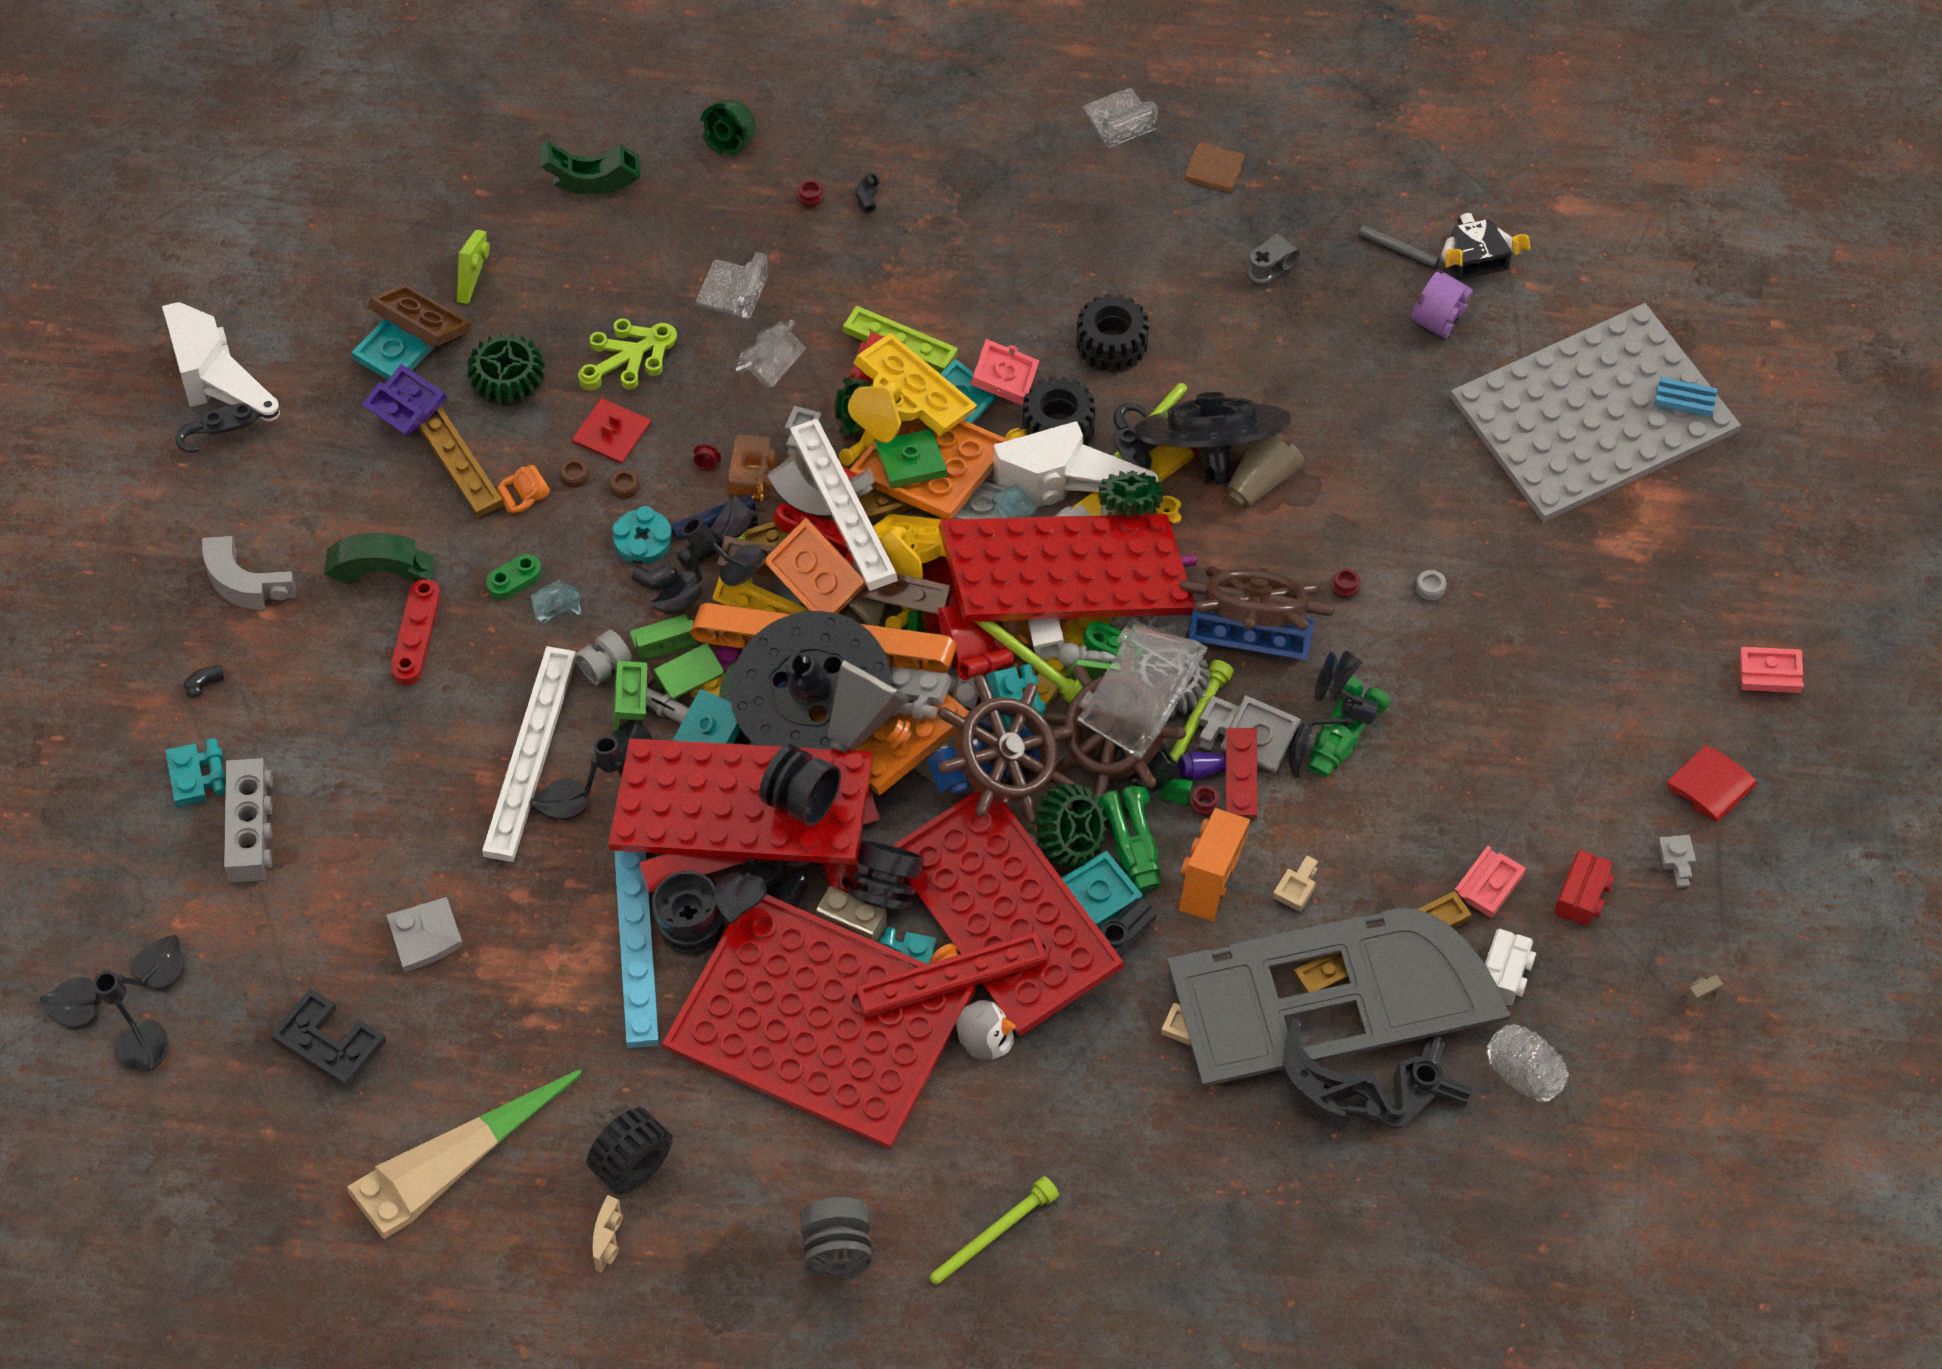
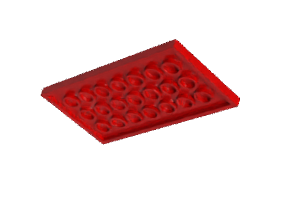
M1135 514L1131 517H1127V515L941 519L938 526L964 622L1192 615L1195 607L1192 593L1182 590L1179 586L1181 581L1188 579L1167 514H1143V516Z
M629 738L608 843L610 851L856 865L874 760L873 752L847 750L846 753H843L838 749L798 747L802 751L804 750L812 754L813 759L819 757L837 766L841 772L840 787L831 808L817 824L808 826L790 817L787 811L782 813L774 807L764 804L759 796L764 772L782 746Z
M976 790L892 846L917 853L925 858L920 878H906V880L916 889V894L952 944L957 947L960 954L1036 931L1038 932L1047 957L1046 964L981 983L996 1005L1004 1012L1006 1018L1016 1025L1014 1030L1021 1037L1125 968V964L1005 802L992 800L986 816L978 817L975 814V808L981 796V793Z

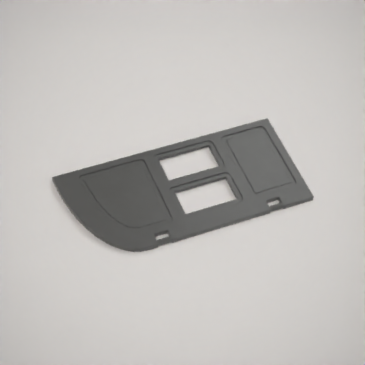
M1391 909L1370 916L1349 918L1234 943L1227 947L1213 950L1207 949L1167 958L1203 1087L1282 1070L1284 1047L1288 1034L1284 1018L1356 1002L1365 1034L1302 1047L1315 1062L1509 1020L1510 1017L1496 982L1471 945L1447 923L1427 912L1417 909ZM1383 921L1384 926L1370 929L1366 927V924ZM1341 952L1350 984L1281 999L1278 998L1270 971L1271 967ZM1231 955V959L1218 962L1213 960V957Z

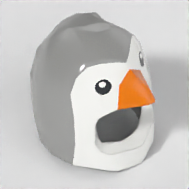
M980 1000L964 1007L955 1023L960 1044L974 1058L980 1060L996 1059L1008 1053L1014 1043L1013 1030L1016 1025L1009 1021L999 1006L993 1002ZM1006 1035L1005 1041L999 1046L1000 1041Z

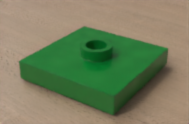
M932 429L895 436L893 440L887 443L875 441V449L890 489L947 477V467Z

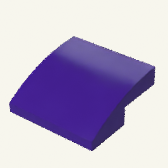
M400 364L385 385L379 382L362 405L407 436L420 427L442 405L447 396L443 391L403 364Z

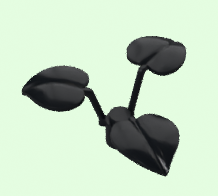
M733 495L710 529L699 517L689 519L682 526L681 533L689 542L685 547L690 553L695 573L683 572L679 574L673 583L667 585L660 595L650 602L654 608L669 613L679 612L691 606L698 599L702 592V588L698 584L702 580L695 550L704 553L713 548L728 562L720 572V579L727 586H736L744 583L757 572L758 568L762 567L765 562V555L755 545L740 547L733 558L717 545V543H723L724 536L740 537L751 525L753 514L737 496Z
M1344 651L1338 663L1336 654L1329 652L1324 666L1317 677L1314 691L1315 699L1322 701L1327 690L1330 691L1331 701L1335 702L1339 696L1344 698L1341 713L1345 714L1346 718L1310 719L1306 724H1300L1291 742L1288 755L1290 769L1297 778H1300L1299 768L1309 746L1314 725L1348 724L1352 726L1354 720L1370 725L1374 720L1377 702L1351 694L1343 689L1355 671L1363 664L1352 652Z
M629 720L610 736H602L594 742L593 747L596 758L590 760L591 768L584 789L582 784L576 780L569 778L560 779L549 784L538 796L531 799L532 806L544 816L556 820H568L581 815L588 807L585 796L590 793L597 767L608 773L617 770L622 778V763L626 758L629 738L653 740L642 720Z
M748 859L753 869L752 874L747 872L743 876L739 873H730L717 883L714 893L716 904L721 914L730 924H733L741 915L758 905L766 894L771 896L781 886L779 877L784 875L782 870L784 861L778 860L777 868L769 863L763 862L757 865L754 859ZM786 861V863L792 867H799L812 863Z
M171 935L143 949L135 957L131 966V972L137 979L124 977L123 974L117 976L112 971L99 973L95 977L94 982L85 977H76L65 981L53 991L41 996L40 1001L47 1013L55 1021L71 1028L82 1027L90 1023L96 1013L94 1005H99L101 998L107 1004H115L132 1029L125 1031L118 1037L115 1045L117 1059L129 1069L147 1072L154 1070L162 1062L167 1051L168 1040L166 1032L154 1020H146L137 1027L121 1002L126 995L124 983L143 987L148 982L154 989H163L174 984L180 978L184 966L179 938L176 935Z

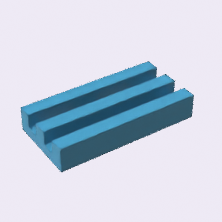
M1660 377L1654 406L1712 417L1718 389Z

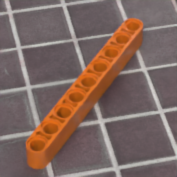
M704 603L698 609L691 628V635L702 643L744 649L748 642L763 628L791 614ZM861 624L871 632L882 646L890 669L892 667L939 673L949 672L957 646L951 638L939 634Z

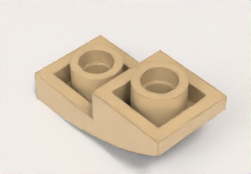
M607 1195L598 1214L593 1235L595 1270L602 1273L606 1264H612L617 1256L619 1247L617 1246L615 1232L623 1219L619 1200Z

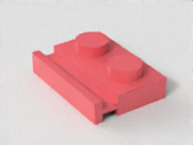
M1741 647L1739 653L1741 690L1802 693L1804 687L1802 680V650Z
M1487 846L1454 891H1456L1459 897L1466 900L1465 903L1493 918L1525 875L1526 868L1501 853H1495L1491 850L1490 846Z

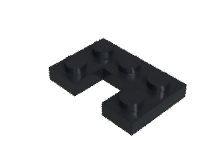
M310 988L270 1034L271 1040L347 1089L385 1044V1035L359 1020L340 1043L320 1031L321 1027L336 1011V1006L333 1002Z

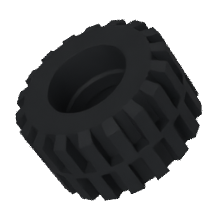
M1105 294L1104 298L1097 296L1093 298V303L1088 301L1084 305V309L1080 310L1077 318L1076 346L1079 350V355L1082 359L1086 358L1088 365L1095 364L1096 369L1101 371L1103 368L1108 369V372H1114V369L1124 371L1126 366L1129 365L1132 368L1137 365V360L1141 361L1143 359L1144 352H1147L1149 321L1147 312H1143V306L1140 303L1134 304V299L1130 297L1124 299L1123 295L1117 294V297ZM1107 330H1116L1122 332L1123 334L1111 336L1106 335L1102 332Z
M1049 377V381L1044 379L1038 381V386L1032 385L1029 388V393H1026L1024 396L1022 429H1026L1027 435L1077 421L1083 434V445L1089 443L1095 430V403L1092 393L1089 394V389L1085 385L1080 387L1079 381L1075 379L1072 382L1068 381V377H1062V379ZM1064 413L1070 417L1057 420L1048 417V415Z
M637 1107L630 1109L615 1118L598 1135L588 1152L586 1159L587 1167L614 1194H625L642 1185L658 1170L670 1151L673 1136L645 1108Z

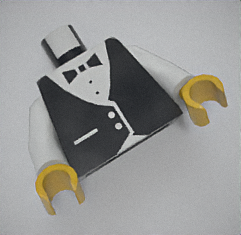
M1466 213L1457 219L1458 226L1453 228L1452 236L1446 240L1441 259L1446 263L1445 267L1454 265L1457 280L1509 270L1512 252L1518 255L1521 252L1520 250H1531L1529 236L1519 234L1511 237L1500 228H1496L1493 221L1487 219L1476 222L1471 213Z

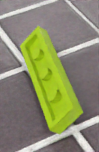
M859 306L855 307L843 325V333L866 343L870 332L882 336H887L891 333L940 374L958 356L957 347Z

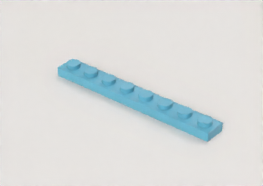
M614 851L627 1048L659 1046L649 892L647 893L638 864L647 860L646 853Z

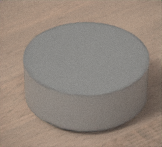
M1435 570L1422 572L1418 576L1416 583L1418 595L1426 600L1440 599L1446 590V578Z

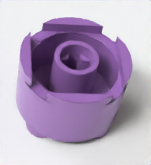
M1438 270L1421 293L1423 296L1420 302L1416 303L1410 319L1436 335L1447 339L1454 327V320L1456 318L1460 319L1468 306L1466 302L1470 298L1473 289Z

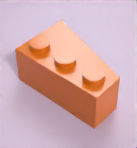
M1217 808L1214 809L1210 819H1204L1199 833L1201 838L1195 837L1190 851L1192 857L1186 856L1181 869V874L1185 875L1179 911L1212 922L1215 921L1220 897L1224 898L1227 887L1224 886L1230 873L1233 874L1245 845L1250 819Z

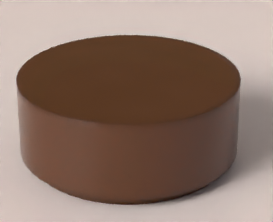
M568 459L559 468L561 482L567 487H581L589 479L588 465L582 459Z
M620 469L611 475L610 489L614 496L627 499L633 497L639 491V478L634 471Z

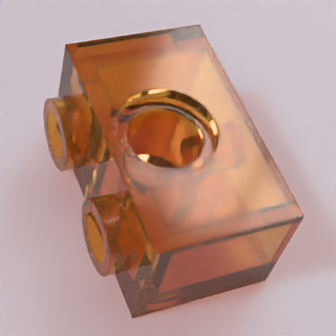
M735 435L728 477L729 499L733 495L739 498L750 494L754 501L764 502L765 492L771 491L772 483L768 478L769 468L775 467L776 449H771V437Z

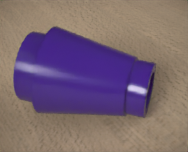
M1187 751L1186 754L1179 755L1178 767L1181 770L1180 776L1183 779L1188 778L1190 781L1224 772L1226 768L1225 757L1223 754Z

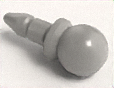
M1074 643L1063 644L1057 653L1059 662L1066 667H1071L1077 659L1109 663L1117 659L1115 655L1106 651H1086L1085 645L1078 647Z

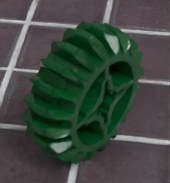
M500 332L499 337L496 339L489 336L487 343L479 341L478 349H472L471 357L467 361V377L470 380V386L473 390H476L479 398L485 396L488 403L496 399L499 405L503 401L508 400L512 405L514 399H519L523 402L525 394L533 397L534 389H540L541 380H544L545 362L540 349L535 347L533 340L526 342L524 335L516 339L513 333L509 337H504Z
M1061 784L1056 786L1055 789L1047 790V796L1039 798L1042 807L1034 809L1038 814V818L1032 821L1037 825V830L1033 833V835L1039 838L1036 845L1043 849L1042 853L1046 858H1049L1050 863L1064 868L1085 866V863L1094 859V855L1101 853L1099 845L1106 843L1103 833L1108 831V829L1104 827V821L1109 817L1102 815L1105 805L1098 803L1099 796L1092 793L1091 789L1078 784ZM1072 803L1073 806L1071 809H1068L1067 806ZM1070 843H1074L1071 848H1068Z

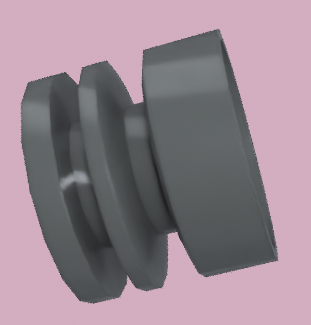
M833 1197L812 1202L802 1209L800 1221L803 1239H805L803 1251L806 1271L820 1277H843L860 1273L870 1267L873 1263L872 1244L870 1236L867 1235L870 1231L868 1207L864 1202L849 1197Z

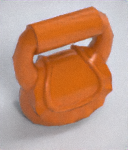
M535 465L521 467L515 474L503 479L496 489L502 498L505 509L508 513L512 514L524 512L534 502L544 499L550 493L549 487ZM514 485V488L521 496V500H523L520 505L516 504L506 488L507 486Z

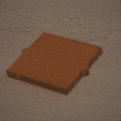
M1199 142L1193 157L1189 158L1190 165L1186 172L1185 180L1232 192L1237 177L1241 176L1240 169L1244 162L1245 154Z

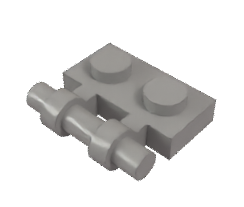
M892 667V687L909 696L910 699L908 701L914 702H907L893 716L906 714L912 715L913 719L924 720L925 717L936 718L937 707L930 705H943L952 682L950 675L947 673Z

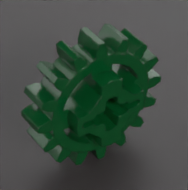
M1134 470L1127 472V474L1119 471L1118 476L1109 474L1108 479H1102L1101 485H1099L1098 498L1100 499V505H1106L1107 511L1116 510V515L1124 512V515H1127V517L1134 516L1135 513L1143 516L1144 511L1152 514L1154 508L1159 509L1161 502H1163L1162 483L1156 482L1155 476L1147 478L1145 472L1137 475L1138 472Z

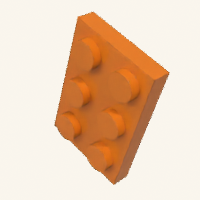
M806 518L765 558L764 563L810 611H825L838 614L866 586L861 574Z

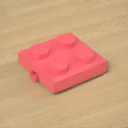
M986 339L970 385L1023 406L1024 396L1026 393H1029L1039 360L1018 352V348L1013 345L1005 347ZM1009 350H1014V354H1011Z

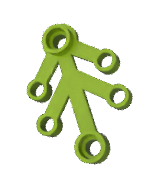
M618 319L614 323V332L617 337L627 338L631 336L642 338L643 340L638 343L607 339L606 335L602 332L593 333L590 336V347L592 350L597 352L607 350L620 353L596 366L593 364L584 365L578 373L580 386L588 391L598 389L602 384L603 375L629 361L627 370L621 374V384L628 390L636 388L639 384L638 373L643 354L652 348V356L645 361L646 372L650 376L660 375L663 371L662 360L664 352L670 349L677 340L676 329L667 323H658L652 328L632 326L629 320ZM626 327L625 330H620L619 328ZM597 340L603 341L601 343H595V341ZM651 365H658L655 368L650 367ZM628 378L634 379L632 381H626V379Z

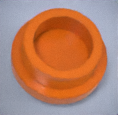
M896 719L889 726L884 735V739L889 742V747L893 749L898 745L902 747L908 741L912 733L909 730L910 723L904 720L902 722Z

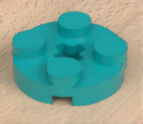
M642 506L637 510L624 514L612 527L614 548L618 555L628 562L633 563V560L643 561V564H650L663 558L670 549V542L672 540L670 523L662 514L655 512L649 506ZM639 533H647L648 539H636Z

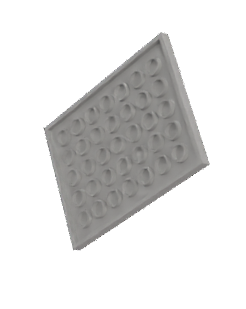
M1646 303L1451 390L1450 393L1452 401L1543 523L1740 432L1741 424L1718 395H1716L1712 417L1654 406L1660 377L1708 387L1711 386Z

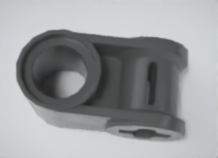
M1279 233L1274 234L1265 243L1251 252L1250 263L1252 266L1248 271L1249 280L1257 285L1270 283L1274 278L1296 264L1301 251Z

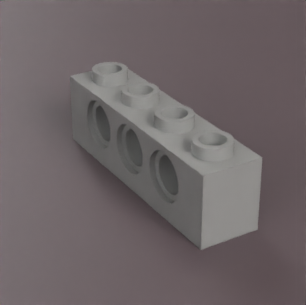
M263 758L226 761L224 868L229 883L266 880V868L272 867L271 850L267 849V841H272V826L270 822L267 823V815L272 814V798L267 796V788L273 787L272 771L266 770ZM248 792H254L253 794L245 795ZM249 818H254V819L251 820V821H248V822L245 821V820H247V819H249ZM247 845H254L251 848H244Z

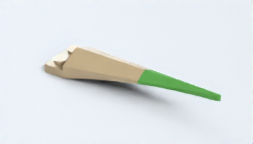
M576 1070L375 1166L374 1171L347 1186L348 1194L381 1237L386 1239L411 1224L497 1144L579 1079L581 1070Z

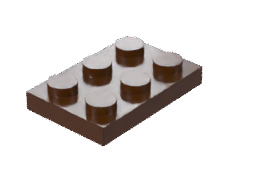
M405 283L370 297L368 308L378 313L379 317L390 320L400 326L403 331L412 333L422 339L425 344L434 347L468 333L472 323Z

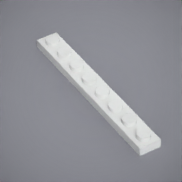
M818 418L790 428L792 438L868 590L871 591L898 581L896 572Z
M546 646L482 850L483 857L514 862L530 811L531 799L534 798L576 662L574 656L576 651Z

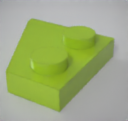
M475 230L459 252L457 302L469 303L483 262L488 258L490 243L486 242L487 231Z

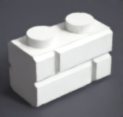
M1498 929L1496 930L1485 965L1496 982L1505 1004L1511 1006L1516 995L1523 996L1527 979L1523 978L1525 969L1531 971L1536 952L1531 951L1533 944L1531 938L1518 934L1514 935L1512 932Z

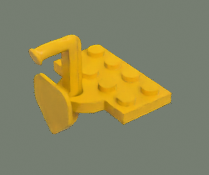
M890 333L858 354L854 361V364L874 381L870 387L857 388L849 400V414L854 421L865 429V432L857 444L849 449L840 451L839 461L845 466L852 465L875 439L883 443L890 442L895 438L901 426V421H911L919 418L930 429L941 436L973 414L977 405Z
M888 514L873 526L896 574L923 579L922 563L932 561L940 556L946 557L938 528L941 519ZM902 607L903 611L897 616L887 618L885 627L902 629L908 623V612L914 609Z

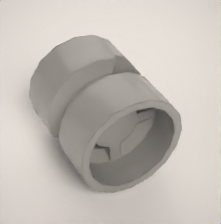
M607 630L597 637L594 641L595 645L587 644L574 655L581 672L594 685H599L612 675V670L616 671L617 661H632L628 647L621 637L612 630Z

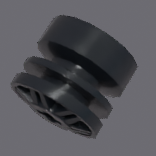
M792 744L785 745L775 754L764 772L759 792L761 802L774 807L782 813L787 811L790 817L808 826L815 825L824 818L837 796L841 781L840 768L819 757L813 759L812 754L804 750L802 751Z
M861 841L857 862L867 867L868 872L852 873V879L864 883V886L851 884L848 888V894L875 907L889 910H911L913 901L900 894L914 895L916 889L904 883V879L920 878L925 858L917 853L872 841Z
M694 871L676 872L662 880L657 885L653 894L652 907L660 935L665 945L675 952L699 954L716 944L724 931V916L716 904L715 886L704 874Z

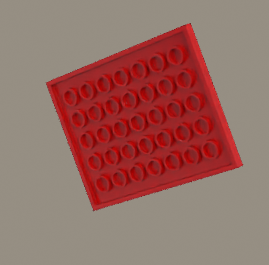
M766 894L758 905L741 915L733 924H729L665 1037L662 1046L664 1050L891 1150L955 1031V1023L964 1007L968 1006L973 997L976 985L865 1018L855 986L927 964Z

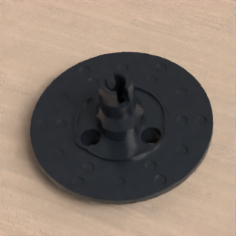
M1205 392L1196 395L1195 400L1178 403L1171 406L1167 411L1144 418L1136 424L1135 435L1143 442L1159 446L1196 447L1200 451L1204 484H1209L1210 480H1215L1216 485L1229 483L1231 479L1229 449L1232 444L1255 441L1278 434L1290 426L1291 416L1286 410L1279 407L1255 404L1254 401L1245 398L1225 397V394L1222 392Z
M807 611L791 614L763 628L748 642L741 652L731 678L730 700L732 710L744 735L753 745L784 747L785 745L792 744L801 748L836 749L829 745L832 739L827 735L840 670L836 673H828V671L834 666L841 667L842 662L845 660L892 686L890 665L878 640L869 630L853 619L825 611ZM787 681L786 687L777 688L780 682ZM819 714L826 715V717L820 722L813 721V719Z

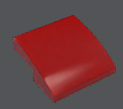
M959 603L938 608L941 635L951 638L957 645L952 659V669H957L960 661L974 658L980 652H993L1005 647V645L975 622H964ZM994 621L997 625L1000 626L999 621Z
M1705 745L1667 781L1669 791L1692 801L1694 811L1717 822L1757 785L1756 779L1740 765L1708 745Z

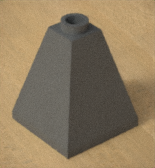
M844 660L840 667L827 735L832 739L829 745L843 753H846L848 749L856 750L908 702L910 697Z

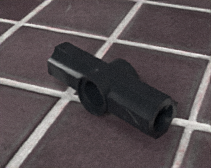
M1136 898L1115 919L1105 922L1100 931L1107 940L1112 936L1121 938V940L1116 942L1110 940L1108 942L1117 954L1122 957L1128 951L1129 944L1157 918V915L1150 904L1143 899Z

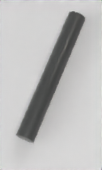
M1362 225L1360 228L1359 236L1433 268H1436L1440 258L1365 225Z

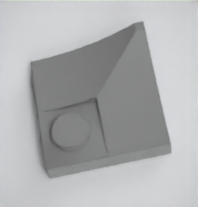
M447 897L387 914L388 923L404 973L433 963L463 946Z

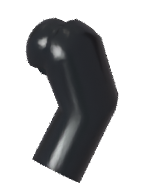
M868 173L866 177L862 178L855 189V196L863 212L866 214L876 210V204L872 196L878 188L880 179L874 173Z
M672 565L662 566L651 572L637 566L632 573L633 580L654 590L673 583L678 576L677 569Z
M216 665L201 668L190 675L184 681L187 696H200L203 692L201 684L223 680L222 666Z

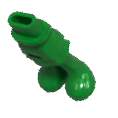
M1353 676L1343 688L1351 694L1363 696V685ZM1375 687L1367 689L1363 697L1377 702L1376 715L1384 713L1391 703L1389 696L1381 689ZM1339 696V702L1330 718H1346L1345 714L1341 713L1344 698ZM1354 720L1353 725H1349L1348 728L1343 726V724L1321 725V731L1316 734L1314 748L1310 752L1311 760L1307 765L1308 769L1323 777H1329L1332 770L1338 769L1340 763L1353 752L1352 748L1358 744L1357 739L1367 724Z
M1131 786L1124 788L1121 793L1123 805L1128 810L1136 835L1134 837L1129 835L1118 792L1110 791L1099 796L1098 803L1105 805L1102 815L1109 817L1107 819L1110 822L1117 846L1115 851L1120 856L1119 862L1129 874L1130 880L1135 883L1140 892L1160 887L1161 884L1158 877L1161 872L1158 866L1159 850L1155 847V839L1150 834L1144 812V807L1149 803L1147 789L1141 786Z

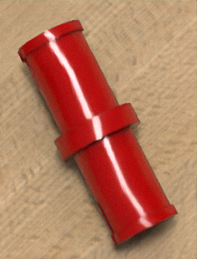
M1007 647L993 652L983 651L974 658L960 661L957 665V673L963 680H969L977 675L986 676V674L995 672L997 669L1011 666L1014 662V656Z

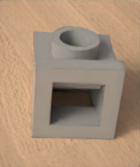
M951 665L947 674L950 675L952 682L947 694L962 706L975 708L979 696L974 683L975 677L963 680L959 677L957 669H952Z

